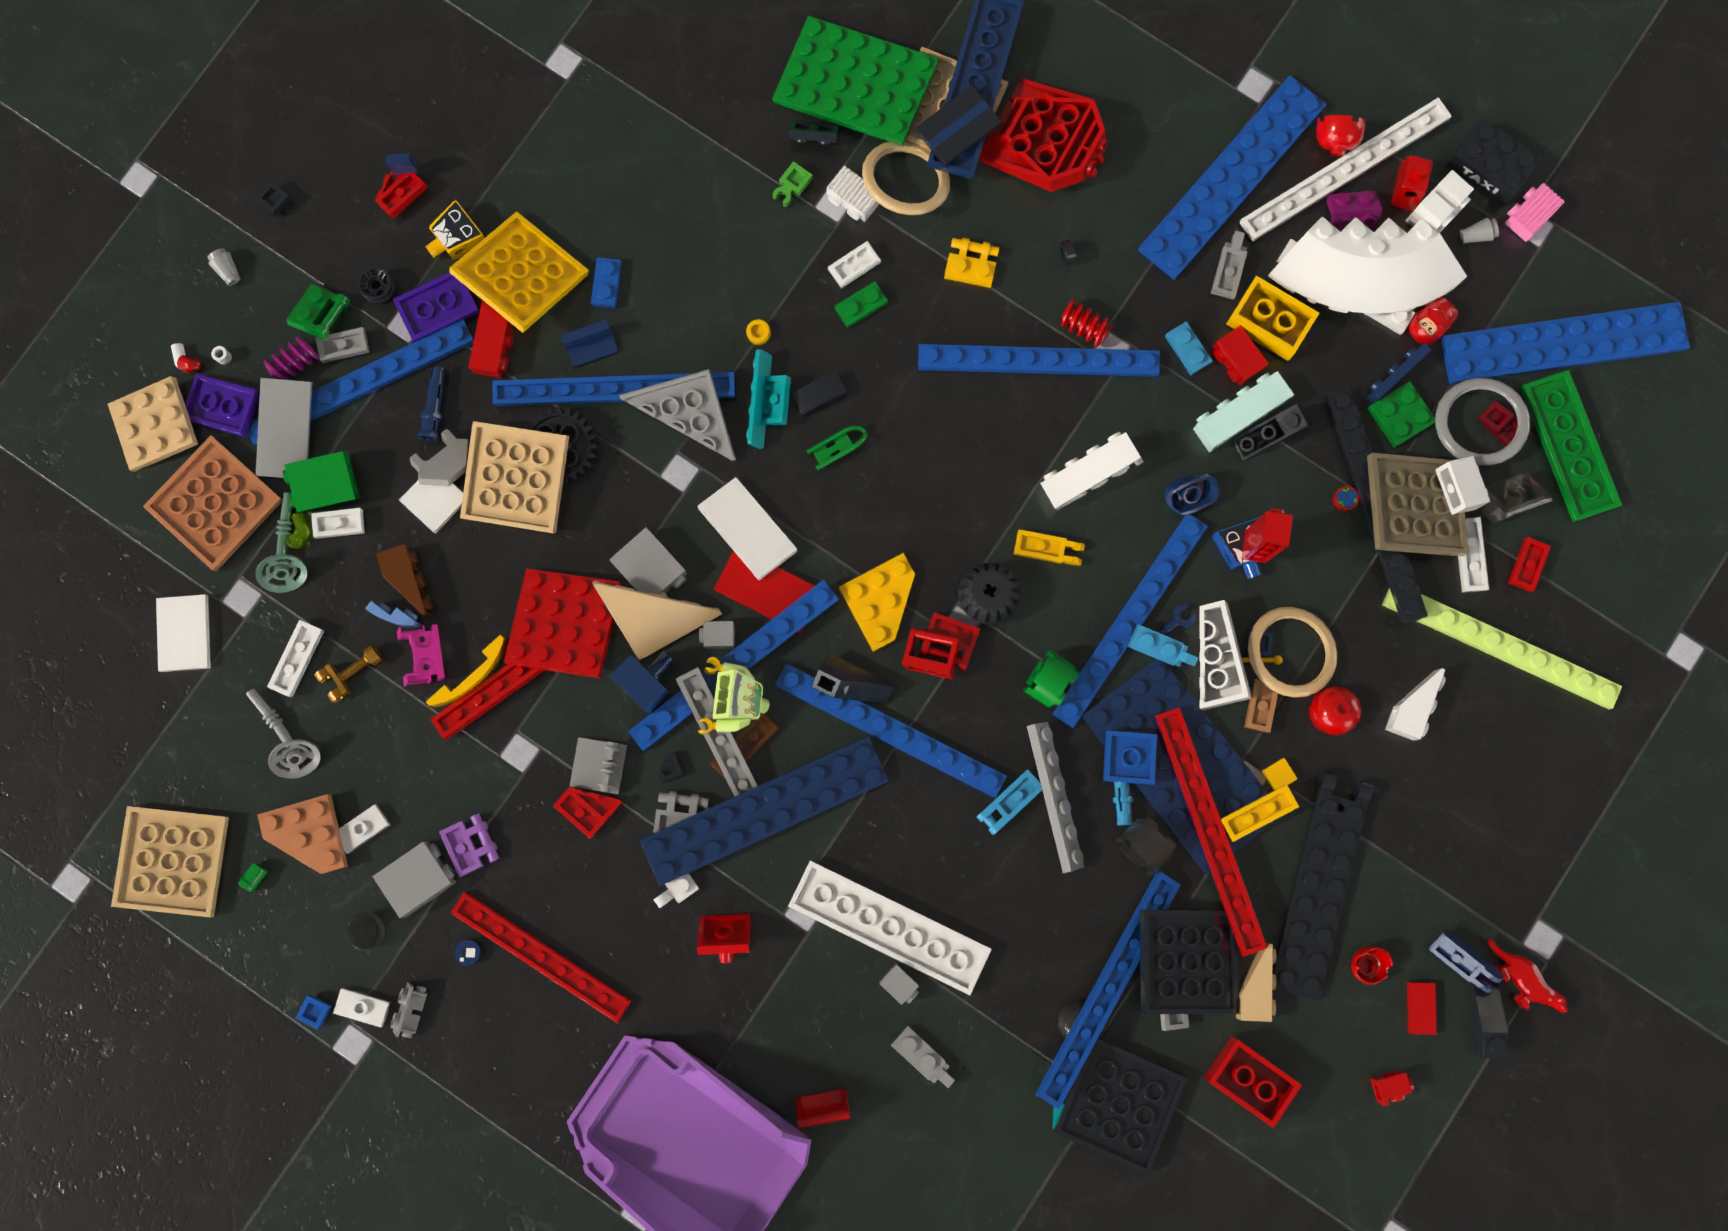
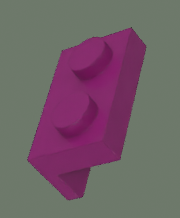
M1376 191L1328 195L1326 203L1332 216L1331 224L1339 231H1342L1355 217L1369 229L1379 226L1382 207Z

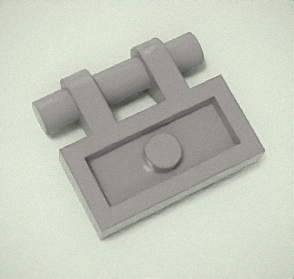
M669 791V793L659 792L658 802L667 803V809H656L653 833L696 814L698 807L708 808L709 798H702L699 794H692L691 796L679 795L675 791ZM676 804L690 806L689 813L675 812Z

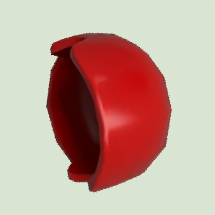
M1364 946L1354 954L1351 962V969L1355 978L1367 985H1376L1383 981V979L1388 978V970L1393 966L1390 953L1377 946Z

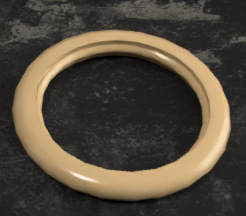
M906 141L904 147L892 142H886L874 148L866 156L862 169L865 187L869 194L886 209L898 214L922 215L938 208L947 199L950 191L949 173L936 169L935 171L939 178L937 192L931 199L922 203L910 204L895 200L885 194L875 182L874 168L877 161L884 155L893 152H906L917 155L928 162L930 150L910 141Z
M1291 606L1279 607L1261 616L1251 630L1248 642L1250 663L1258 678L1271 690L1294 698L1307 697L1319 692L1333 677L1337 665L1336 643L1325 623L1313 613ZM1289 618L1301 620L1315 629L1321 637L1326 654L1325 663L1320 674L1311 682L1303 685L1285 684L1273 677L1265 668L1260 654V641L1265 630L1278 620Z

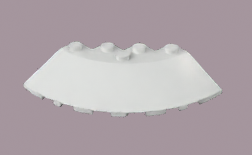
M1321 217L1268 275L1283 288L1293 294L1297 292L1307 297V301L1313 304L1318 302L1329 306L1328 309L1343 313L1351 311L1364 313L1365 315L1393 312L1398 314L1414 310L1422 305H1428L1452 291L1467 277L1441 234L1422 218L1406 233L1390 218L1373 232L1356 217L1341 232L1324 217Z

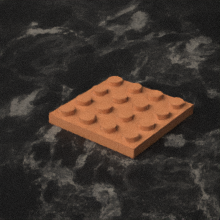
M211 435L143 507L211 570L216 572L283 502V499Z

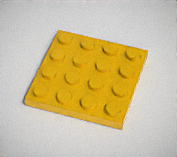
M517 211L450 267V273L522 333L585 279L589 272L586 267Z

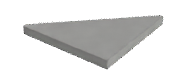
M710 369L619 395L623 401L728 459L736 460Z

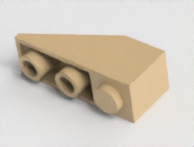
M1266 943L1267 948L1258 951L1239 987V1014H1236V1018L1241 1021L1272 1022V1016L1276 1014V1002L1272 1000V990L1276 989V976L1272 974V964L1276 963V950L1273 949V944Z

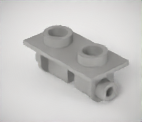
M407 982L406 989H401L398 1003L401 1004L398 1013H394L391 1021V1028H393V1033L396 1037H399L400 1031L403 1032L402 1036L412 1038V1035L416 1034L420 1015L412 1014V1010H423L427 996L426 987L416 986L414 990L412 984Z

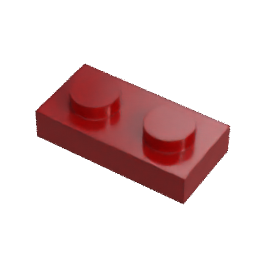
M1530 537L1524 538L1508 583L1529 592L1535 591L1551 546Z

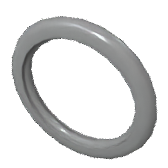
M1473 378L1454 385L1444 394L1438 403L1435 413V426L1439 439L1453 456L1459 459L1474 456L1477 465L1490 466L1512 458L1522 449L1530 431V416L1523 399L1513 388L1490 378ZM1477 389L1490 390L1504 396L1511 403L1517 415L1518 427L1514 438L1505 448L1490 454H1477L1464 449L1453 439L1448 427V413L1454 401L1466 392Z

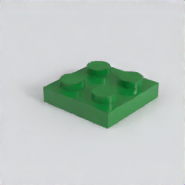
M1410 381L1367 408L1393 448H1396L1435 423V417Z

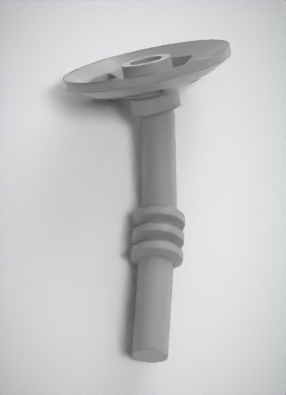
M254 688L248 691L246 695L263 715L262 719L267 720L266 724H270L269 728L274 729L282 741L269 755L268 764L270 770L275 775L288 779L303 777L314 771L319 765L321 758L317 746L306 740H293L282 724L283 719L279 718V714H275V709L271 710ZM286 747L281 754H277L280 749ZM306 757L312 759L306 766L299 768L298 765L304 762ZM280 762L281 765L290 769H283L279 767L276 763Z

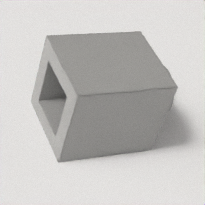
M733 621L703 622V628H699V642L704 643L705 649H735V623Z
M897 963L879 981V984L901 1005L905 1001L909 1004L919 993L916 990L919 987L918 983Z

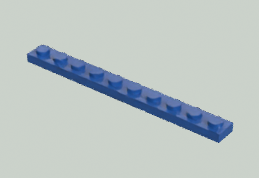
M462 319L312 391L311 421L473 344L474 339L466 322ZM259 417L252 420L248 431L253 445L256 447Z
M919 344L918 370L1158 377L1160 371V351Z
M734 372L711 373L718 399L735 398ZM691 374L492 381L493 405L496 407L626 402L620 399L619 395Z
M1190 514L1184 516L1079 673L1077 679L1066 692L1064 700L1052 713L1054 717L1069 727L1074 728L1128 647L1136 625L1144 623L1208 527Z
M822 580L719 660L720 664L727 662L745 666L750 670L839 599L826 582ZM717 671L714 675H708L705 672L702 674L713 697H715L717 675L721 671ZM679 691L628 732L642 751H645L692 715L693 712L682 691Z
M788 664L785 665L775 684L776 687L993 798L997 797L1007 777L1006 775L861 701L833 698L811 687L815 678Z
M1156 872L1035 1093V1095L1060 1109L1140 961V910H1167L1180 887L1179 883L1162 872Z

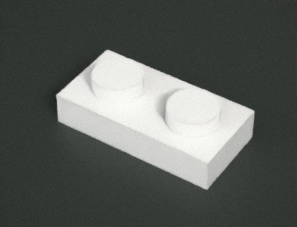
M361 508L311 513L313 537L315 539L365 533L363 509Z

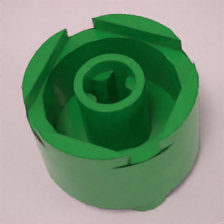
M1052 650L1046 652L1045 655L1048 656V659L1045 662L1040 660L1029 676L1026 684L1030 685V687L1023 689V692L1048 708L1055 706V704L1057 706L1061 704L1066 696V693L1063 691L1068 683L1072 685L1079 675V672L1075 670V665Z

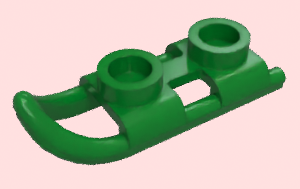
M849 426L806 451L808 454L813 452L819 462V465L816 466V469L819 471L862 445L868 433L862 426ZM859 430L863 433V436L855 444H852L846 432ZM834 440L835 445L831 446L830 448H827L825 446L827 443ZM838 450L840 451V453L836 454L835 456H831V454H833L834 452Z

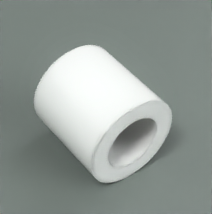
M217 346L212 350L211 355L213 359L220 364L226 365L232 360L231 353L224 347Z

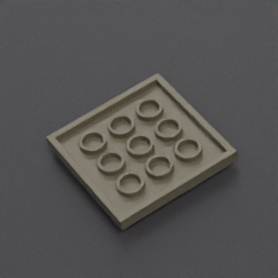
M1371 453L1367 456L1375 550L1463 557L1469 554L1465 512L1455 515L1451 514L1435 469L1452 460Z

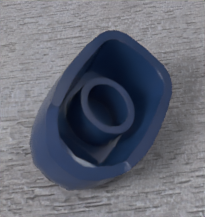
M1196 473L1184 476L1167 485L1164 490V500L1167 506L1180 515L1191 514L1214 503L1220 494L1217 480L1210 473Z

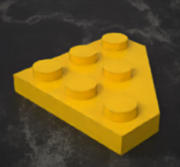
M904 553L839 587L873 652L894 642L915 577V573Z

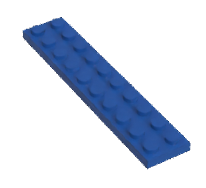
M1290 75L1141 244L1138 251L1175 280L1327 104Z
M1680 302L1444 335L1440 338L1449 385L1473 378L1491 379L1686 351L1690 348Z

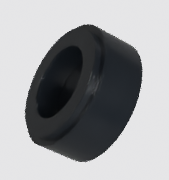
M1069 239L1060 242L1059 248L1064 263L1066 265L1076 263V254L1072 242Z

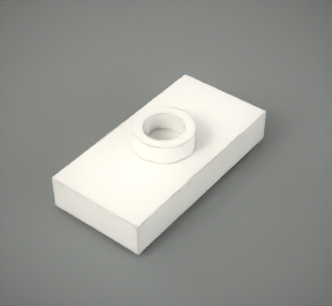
M866 241L828 266V270L842 289L881 263V259L869 242Z
M374 804L339 829L343 849L346 854L351 853L390 826L378 805Z
M341 988L333 1013L383 1027L391 1002Z

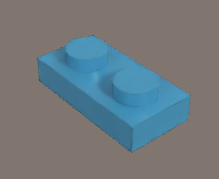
M1187 322L1166 333L1165 338L1191 376L1212 363L1213 360Z

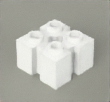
M1451 170L1406 219V222L1414 227L1422 218L1440 233L1471 200L1468 195L1474 188Z

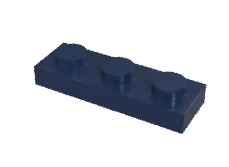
M1425 343L1419 349L1414 346L1404 355L1407 360L1402 365L1397 362L1387 371L1390 376L1385 381L1380 378L1370 387L1373 392L1366 398L1372 404L1378 401L1422 360L1431 349Z

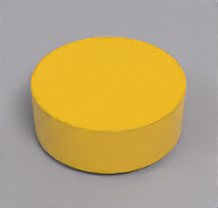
M753 320L747 326L746 333L751 343L762 345L769 340L771 331L768 323L764 320Z

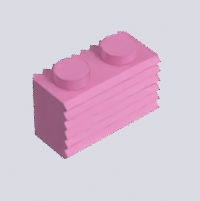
M1542 183L1537 189L1533 186L1523 196L1526 201L1522 205L1516 203L1507 213L1510 218L1505 224L1525 242L1564 203V200L1557 196V193H1554L1545 183Z

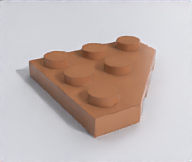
M331 794L258 814L264 840L318 873L325 874L348 867Z

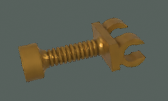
M373 644L363 650V657L340 673L334 665L327 664L314 674L318 682L321 681L323 683L332 677L338 685V688H335L327 695L332 703H337L345 698L346 695L352 693L345 680L366 665L373 664L375 666L383 661L381 653Z

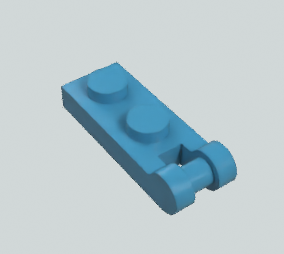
M1027 769L989 804L977 818L980 822L984 821L987 824L988 830L992 835L996 834L1042 791L1041 783ZM994 810H997L1002 815L998 821L991 815Z

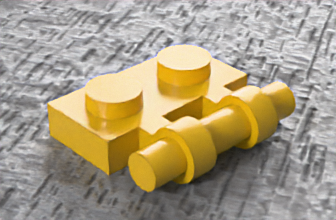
M964 237L962 239L953 238L951 247L960 249L959 255L949 253L944 279L991 288L996 262L987 261L988 255L998 257L1000 247L991 246L989 242H983V244L969 241V238ZM967 251L981 253L980 259L967 257Z

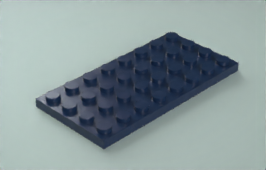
M1154 659L1082 715L1081 718L1104 747L1106 731L1157 734L1155 784L1134 785L1202 872L1207 875L1211 870L1155 716L1180 707L1220 819L1268 794V792L1203 710L1200 709L1199 705L1167 665L1161 660ZM1274 821L1234 842H1231L1228 838L1232 852L1235 853Z

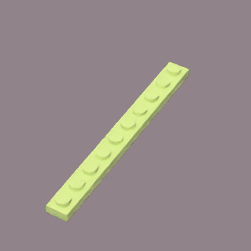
M1389 588L1382 605L1397 612ZM1421 594L1428 617L1417 620L1418 622L1600 706L1613 709L1621 691V685Z

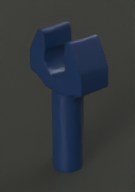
M1179 605L1171 611L1173 614L1172 620L1156 632L1167 636L1177 627L1188 629L1193 625L1196 615L1183 620L1180 614L1188 608V605Z

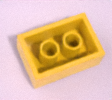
M1256 276L1226 325L1233 329L1241 325L1250 339L1289 361L1302 343L1319 312Z

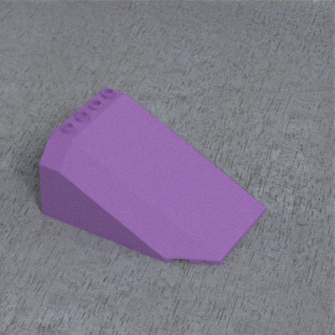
M631 1036L623 1037L567 1120L570 1133L574 1136L576 1149L580 1151L585 1174L648 1231H764L806 1168L811 1146V1139L795 1126L678 1044Z

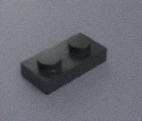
M791 121L789 139H795V141L801 143L808 141H818L820 144L825 145L836 143L839 125Z

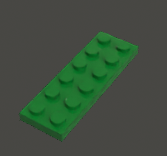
M1569 370L1522 385L1520 389L1572 522L1622 506Z

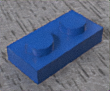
M597 257L591 298L592 306L616 309L622 266L621 260Z

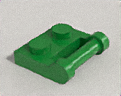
M311 284L286 319L287 323L294 328L325 340L330 334V327L341 311L348 307L350 300L342 294L337 295ZM333 304L322 323L316 325L329 305Z

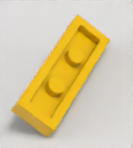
M1283 785L1221 818V822L1231 842H1234L1299 806L1288 785Z

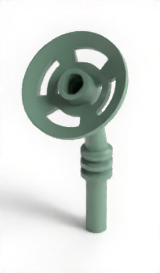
M291 493L283 494L280 520H277L279 525L276 527L279 530L276 531L278 535L276 555L262 560L258 564L255 573L256 580L261 587L276 593L293 591L299 588L307 578V568L304 562L295 556L286 554L288 536H291L289 531L292 529L289 527L292 525V522H290L292 506L289 499V494ZM267 564L266 573L262 574L263 567ZM289 568H293L292 572L289 574ZM297 568H300L299 576L296 579H294L297 573ZM274 578L276 580H285L286 584H275L269 581Z

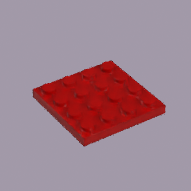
M526 568L504 663L601 679L614 618L592 582L600 581L601 583L613 586H622V584L618 581Z

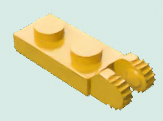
M1018 530L1013 555L1080 566L1082 559L1066 556L1064 551L1065 548L1074 551H1084L1085 545L1067 541V538Z

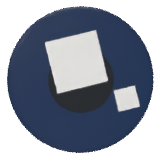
M471 939L460 942L455 949V957L462 965L475 964L482 955L480 944Z

